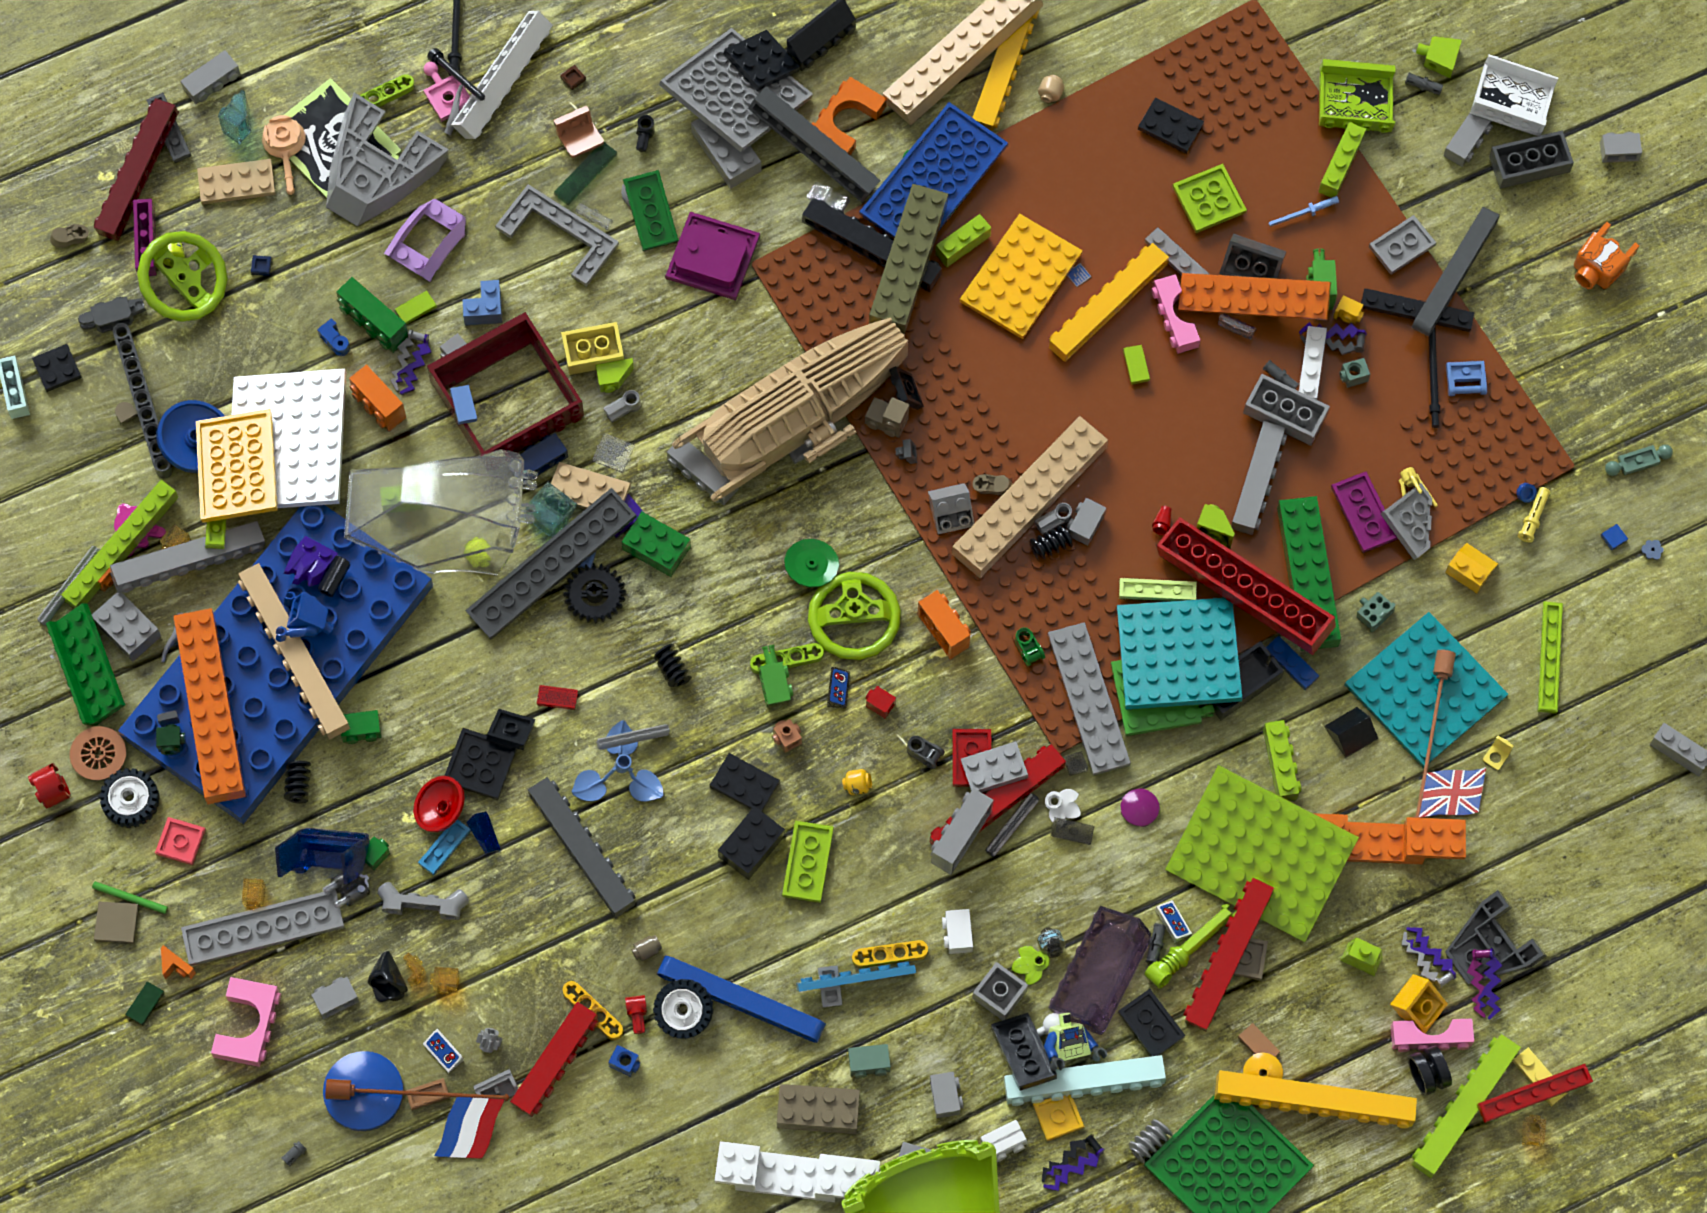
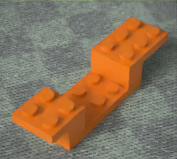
M1314 813L1359 837L1347 860L1349 862L1422 865L1425 858L1463 860L1466 858V820L1407 817L1404 824L1348 822V815Z

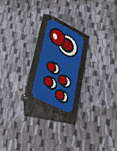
M831 667L827 707L847 708L850 671Z

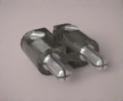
M350 867L331 878V883L323 887V892L327 894L336 889L337 893H341L342 899L334 903L337 909L345 904L351 906L370 895L367 882L369 877L356 872L354 868Z

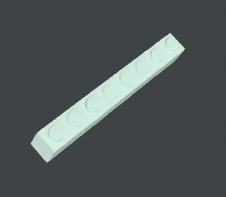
M1162 1055L1068 1067L1063 1068L1061 1071L1056 1069L1057 1079L1019 1091L1013 1076L1006 1075L1004 1076V1087L1007 1105L1020 1106L1024 1102L1041 1103L1047 1098H1051L1052 1101H1059L1063 1099V1096L1067 1097L1068 1095H1071V1098H1080L1084 1094L1097 1096L1107 1091L1119 1093L1123 1091L1122 1089L1140 1090L1145 1086L1158 1088L1165 1084L1166 1075Z

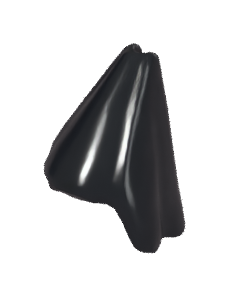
M389 951L382 953L368 977V984L372 987L375 998L379 1002L401 1000L405 996L404 993L408 991V988Z

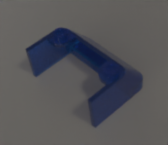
M315 828L301 829L275 847L278 877H283L290 871L305 873L312 866L342 869L344 884H348L363 872L370 844L369 834Z

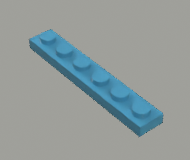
M909 962L897 963L898 967L890 968V965L878 966L879 970L871 971V968L859 969V973L851 974V971L839 972L840 976L832 977V974L820 975L818 980H812V977L801 978V982L796 983V987L799 992L913 974L916 973L915 965H910Z

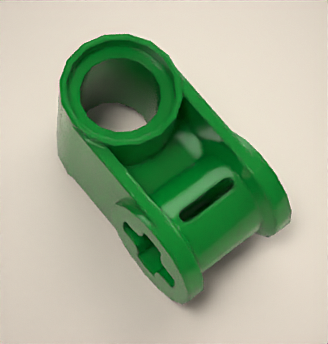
M1020 628L1015 636V645L1024 663L1029 667L1031 663L1039 659L1043 660L1046 657L1032 631L1028 628ZM1025 635L1029 640L1023 642L1019 637Z

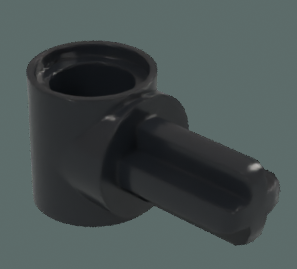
M642 115L637 121L636 134L638 135L636 150L646 152L649 138H652L655 128L653 118L649 115ZM643 125H649L650 127H648V128H643L642 126H643Z

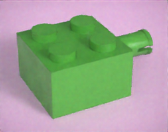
M1319 248L1314 249V260L1311 267H1308L1306 280L1331 282L1329 310H1333L1337 297L1335 260H1325V250L1320 248L1319 252Z
M769 645L770 654L767 646L762 647L766 664L758 668L766 707L789 702L791 700L790 697L793 696L792 686L787 684L786 679L789 677L787 665L783 666V662H777L774 645Z

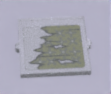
M604 433L600 444L596 446L597 450L592 461L623 473L628 461H631L630 456L635 445Z

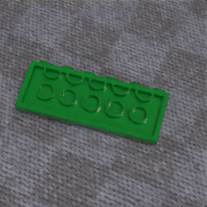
M82 603L58 621H48L46 623L48 633L51 636L61 668L64 671L73 701L79 712V717L84 725H98L124 707L125 703L87 603Z

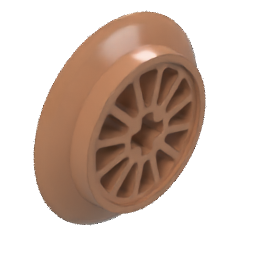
M103 726L84 730L74 739L70 748V761L74 770L82 777L90 780L109 778L111 774L117 773L116 771L120 770L126 758V745L123 738L113 729ZM95 740L96 746H93L91 742ZM98 750H100L103 755H100L99 758H96L94 753H97ZM105 759L110 760V761H112V762H111L110 764H108V763L105 761ZM101 762H103L107 767L102 768Z

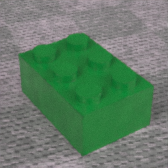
M642 511L622 540L623 551L669 577H672L691 548L690 538Z

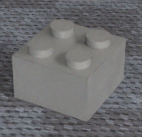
M996 962L974 990L972 999L1003 1021L1006 1020L1028 990V984Z

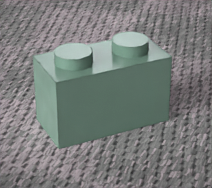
M888 1044L848 1048L851 1076L864 1078L867 1074L883 1076L890 1072Z

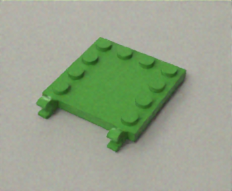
M1122 661L1111 662L1125 736L1201 724L1203 717L1214 716L1213 705H1207L1199 708V704L1126 709Z

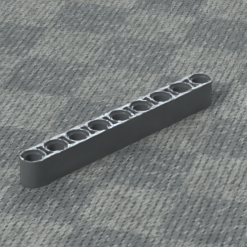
M1482 207L1415 318L1412 329L1428 337L1430 336L1497 224L1500 214Z
M119 323L113 328V335L156 474L160 478L165 479L172 475L173 467L161 452H154L159 448L156 435L149 436V434L154 431L157 432L158 418L131 331L126 324ZM121 333H127L125 336L119 337ZM132 349L131 352L124 353L125 350ZM133 365L137 366V367H136L135 369H133V370H130V369H129L130 366H133ZM136 382H142L141 385L134 386ZM140 399H147L144 403H139ZM152 415L150 419H144L145 416ZM167 465L166 469H159L160 466Z

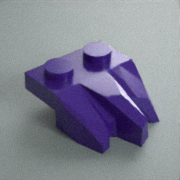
M305 536L293 550L283 574L289 575L293 573L295 575L292 584L299 585L302 581L306 580L309 587L318 585L324 578L335 556H338V553Z

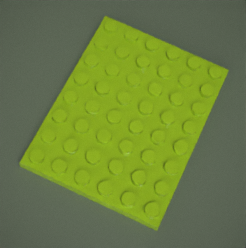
M1218 765L1165 870L1234 906L1238 899H1243L1245 895L1243 888L1247 881L1251 882L1252 878L1274 887L1273 894L1262 914L1261 920L1306 942L1359 837Z

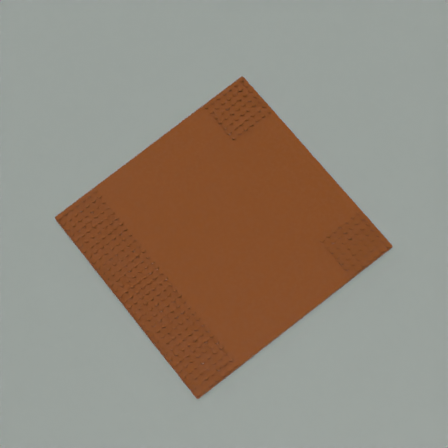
M1257 0L1246 2L996 134L1008 142V146L938 231L929 261H936L942 267L941 276L931 292L920 287L906 332L903 334L905 339L908 340V356L899 365V368L912 374L924 407L919 410L909 407V419L900 438L896 436L890 437L882 430L869 428L865 424V415L874 397L887 403L890 402L892 397L898 399L896 396L897 389L889 377L865 401L845 416L849 423L853 425L857 436L1049 743L1053 745L1059 754L1078 745L1082 740L1048 638V632L1085 622L1117 722L1121 721L1122 717L1111 669L1112 661L1121 660L1117 605L1170 601L1119 599L1120 578L1197 582L1196 600L1224 598L1158 555L1157 544L1165 535L1154 533L1152 523L1161 506H1168L1172 509L1170 528L1179 517L1197 527L1205 504L1218 506L1224 511L1230 525H1232L1263 422L1243 412L1245 404L1261 374L1275 380L1274 377L1263 370L1266 363L1271 360L1281 370H1286V374L1299 383L1295 389L1299 391L1305 344L1300 336L1307 337V331L1301 335L1299 331L1310 322L1313 327H1317L1320 323L1323 328H1327L1328 332L1337 323L1344 331L1351 323L1344 322L1340 317L1337 320L1334 319L1335 310L1343 295L1361 303L1364 288L1426 302L1443 273L1430 252L1427 251L1391 275L1369 248L1371 242L1407 219L1360 150H1358L1337 195L1339 203L1316 211L1314 216L1309 212L1273 226L1269 225L1270 221L1308 208V204L1311 202L1314 205L1331 198L1319 193V188L1346 129L1319 126V90ZM1155 97L1204 121L1202 129L1187 154L1138 130L1140 122ZM1223 164L1247 212L1195 233L1172 185ZM867 202L844 213L849 217L857 218L865 226H872L876 232L888 235L859 214V211ZM980 214L991 226V237L949 267H946L935 255L936 245ZM1019 214L1083 250L1082 255L1073 267L1081 263L1092 276L1078 287L1066 276L1024 339L1019 338L960 303L961 296ZM1157 227L1210 275H1221L1219 273L1233 234L1287 251L1277 279L1306 280L1308 267H1311L1314 260V249L1319 248V252L1320 248L1324 249L1325 260H1335L1337 297L1333 310H1328V320L1227 314L1255 327L1253 329L1219 313L1179 311L1178 300L1173 305L1174 313L1180 320L1195 325L1200 338L1199 348L1177 354L1176 348H1172L1170 343V332L1165 330L1164 316L1159 314L1157 298L1154 299L1151 290L1154 286V280L1175 274L1181 286V275L1168 264L1066 362L1049 348L1050 336L1056 331L1059 332L1068 319L1072 320L1079 308H1084L1088 305L1089 299L1093 295H1098L1101 292V288L1107 282L1111 283L1118 271H1123L1127 268L1128 262L1132 258L1136 259L1145 246L1149 247L1145 243V238ZM814 229L752 262V268L805 352L839 335L869 324V314L884 267ZM1455 292L1448 307L1469 311L1458 293ZM1362 308L1364 315L1360 323L1356 322L1353 324L1358 330H1365L1367 333L1364 342L1365 349L1362 353L1353 351L1341 355L1338 348L1332 351L1325 343L1317 400L1330 406L1328 415L1311 446L1286 434L1284 446L1280 445L1279 451H1282L1280 461L1274 464V468H1277L1275 477L1269 480V485H1272L1269 496L1265 495L1263 500L1267 502L1264 513L1260 512L1258 516L1261 519L1259 529H1254L1253 535L1233 530L1235 535L1230 550L1290 588L1277 506L1279 500L1317 496L1334 600L1336 601L1407 562L1412 557L1399 539L1362 553L1331 489L1332 484L1366 471L1386 510L1402 497L1401 485L1398 481L1401 479L1400 472L1406 468L1413 467L1438 505L1437 507H1434L1433 504L1430 506V516L1432 518L1429 541L1430 548L1518 500L1516 492L1522 483L1532 484L1538 489L1574 468L1573 461L1475 318H1473L1470 332L1436 325L1438 403L1441 406L1439 428H1432V419L1429 413V405H1431L1428 336L1412 329L1413 319ZM1336 333L1330 339L1333 344L1339 339L1344 347L1350 342L1356 346L1358 336L1355 335L1351 339L1350 335H1348L1342 341ZM1142 345L1150 381L1131 385L1123 348ZM1364 358L1371 374L1369 381L1347 388L1345 382L1341 381L1339 374L1342 365ZM1484 361L1487 382L1486 395L1470 393L1448 396L1447 362ZM1350 371V374H1351V375H1354V376L1358 375L1357 372H1355V371ZM1479 381L1454 382L1455 387L1480 386ZM1081 416L1108 439L1107 448L1040 517L1054 510L1058 504L1067 503L1071 506L1072 518L1075 519L1077 506L1088 498L1106 507L1105 516L1091 542L1087 546L1071 538L1072 547L1066 543V550L1059 546V553L1053 549V556L1046 552V559L1038 556L1037 560L1031 550L1029 541L1032 538L1036 540L1038 535L1042 537L1043 535L1034 523L979 578L952 555V546L971 527L937 534L930 508L928 491L965 483L970 494L975 524L1002 495L980 494L973 488L974 478L984 474L1004 475L1014 484L1061 434ZM911 439L916 445L917 463L910 464L906 459H899V456H896L895 448L903 447V440ZM1405 485L1406 493L1412 490L1415 486L1407 487V485ZM1062 511L1059 513V515L1061 517H1065L1068 515V513ZM1061 525L1063 528L1066 527V529L1069 531L1067 525ZM1233 604L1238 655L1247 651L1258 642H1263L1277 634L1276 631ZM1023 627L1032 631L1046 657L1043 660L1039 659L1031 663L1029 667L1024 663L1015 645L1016 633ZM1025 635L1019 637L1023 642L1029 640Z

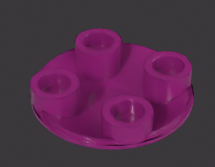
M1146 789L1131 790L1121 801V815L1133 825L1146 827L1159 814L1160 806L1158 799L1152 792Z

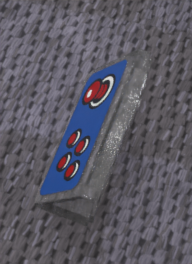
M1221 314L1219 317V326L1252 340L1257 330L1256 327L1227 314Z

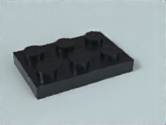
M1155 97L1140 122L1138 130L1187 154L1202 129L1204 121Z
M728 753L710 783V788L751 810L755 806L760 811H763L780 780Z
M1148 989L1118 1011L1120 1017L1151 1057L1161 1055L1186 1036L1151 989Z

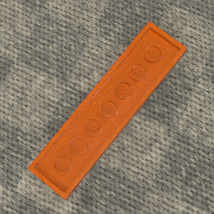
M1182 273L1180 287L1182 292L1179 296V311L1328 320L1331 282Z

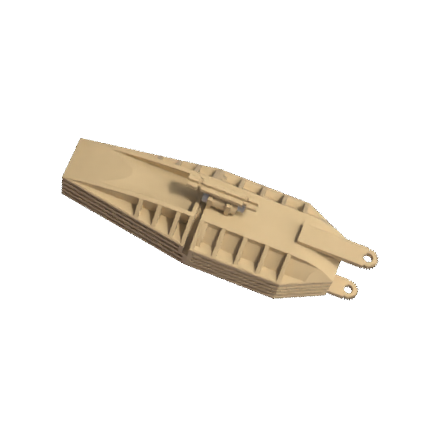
M891 318L859 327L830 339L791 360L724 403L711 417L676 439L672 446L674 449L680 448L697 437L704 446V453L721 476H726L730 481L711 495L713 502L730 494L804 443L807 447L811 445L814 447L813 451L809 450L803 454L805 460L810 464L817 459V456L821 457L847 440V437L850 438L857 433L851 424L843 428V431L837 432L834 424L874 393L891 376L889 369L895 366L899 367L908 356V340L905 339V336L896 327V324L892 323Z

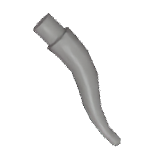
M462 84L459 85L444 133L451 135L453 129H455L451 124L459 114Z
M175 625L173 633L164 647L161 662H165L168 651L177 641Z

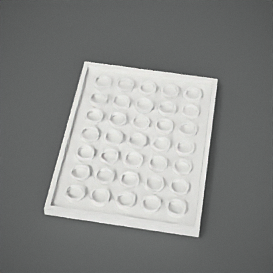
M345 369L234 377L232 415L270 409L272 412L278 508L340 504L347 373Z

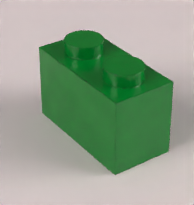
M378 710L343 714L350 727L349 730L341 734L343 743L355 744L361 740L373 742L377 738H382Z

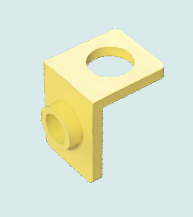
M1497 736L1493 745L1484 756L1483 762L1495 770H1499L1514 746L1508 740ZM1498 753L1501 756V761L1498 763L1492 762L1490 755Z

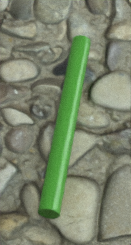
M96 881L93 883L92 889L163 914L167 913V906Z

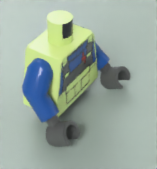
M1070 1013L1059 1014L1060 1025L1050 1027L1044 1044L1047 1056L1052 1061L1050 1064L1052 1071H1055L1057 1068L1061 1071L1065 1067L1064 1061L1091 1055L1092 1051L1094 1052V1061L1098 1062L1101 1059L1098 1054L1105 1059L1107 1051L1104 1048H1098V1044L1082 1024L1071 1022Z

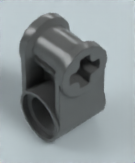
M918 735L912 736L907 744V753L931 769L936 768L938 759L945 753L941 747L930 743ZM917 743L921 748L914 750L911 744Z

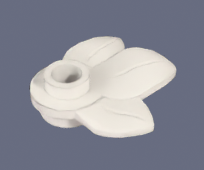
M1065 789L1060 793L1053 791L1047 794L1045 805L1050 809L1049 818L1055 825L1063 827L1066 818H1077L1081 815L1078 805L1074 802L1079 795L1076 791ZM1057 798L1058 804L1053 805L1051 800Z

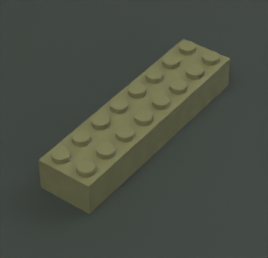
M912 184L869 314V324L891 318L892 323H895L901 333L905 334L948 204V193Z

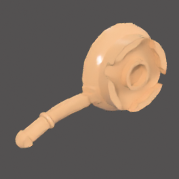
M279 115L270 119V123L265 125L262 134V144L270 155L283 159L286 192L292 195L295 192L289 158L302 149L305 144L306 134L303 127L296 120L291 119L287 115Z

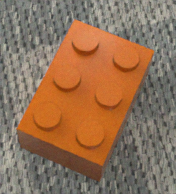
M367 364L349 378L351 384L349 387L353 392L351 395L357 402L361 401L365 405L364 409L370 416L373 414L377 418L376 422L382 429L385 427L390 432L406 419L403 403Z
M936 590L918 602L917 615L951 660L969 648L971 631L966 624L961 623L958 612L950 608L947 597Z

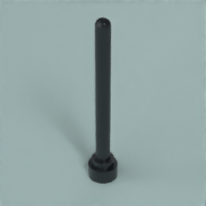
M433 48L429 51L427 58L430 62L442 66L480 101L485 99V95L444 59L443 53L438 48Z

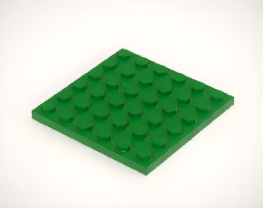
M1215 1094L1144 1164V1167L1191 1213H1269L1314 1167V1164L1252 1105L1243 1106L1239 1102L1232 1101L1231 1103H1222L1218 1099H1214Z

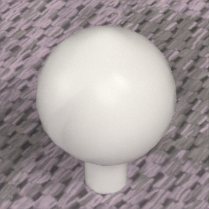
M1052 1013L1046 1016L1043 1021V1027L1036 1030L1039 1037L1049 1034L1050 1027L1060 1025L1059 1013Z

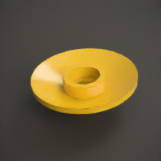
M1269 1053L1254 1054L1246 1061L1243 1068V1074L1260 1076L1259 1071L1265 1069L1267 1071L1265 1077L1278 1079L1283 1077V1068L1280 1061Z

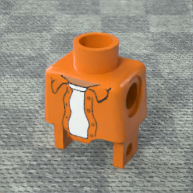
M1608 222L1597 233L1593 232L1574 261V267L1578 270L1575 274V279L1586 289H1592L1596 284L1603 289L1609 288L1626 271L1630 260L1637 253L1640 246L1635 242L1624 254L1616 240L1604 238L1611 226Z

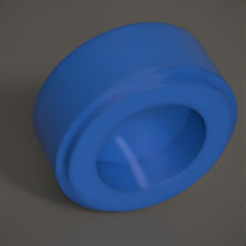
M1522 483L1518 487L1516 494L1519 500L1528 503L1535 499L1537 491L1532 484Z

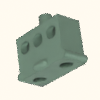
M1379 592L1369 601L1363 597L1359 601L1363 606L1357 611V618L1370 629V632H1374L1394 613L1395 603H1391Z

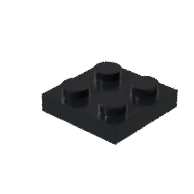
M67 344L32 358L46 392L82 378Z
M896 366L889 369L891 373L890 380L897 389L896 396L898 400L909 404V407L916 410L923 408L924 406L912 374Z
M498 709L487 733L486 740L524 750L536 719Z

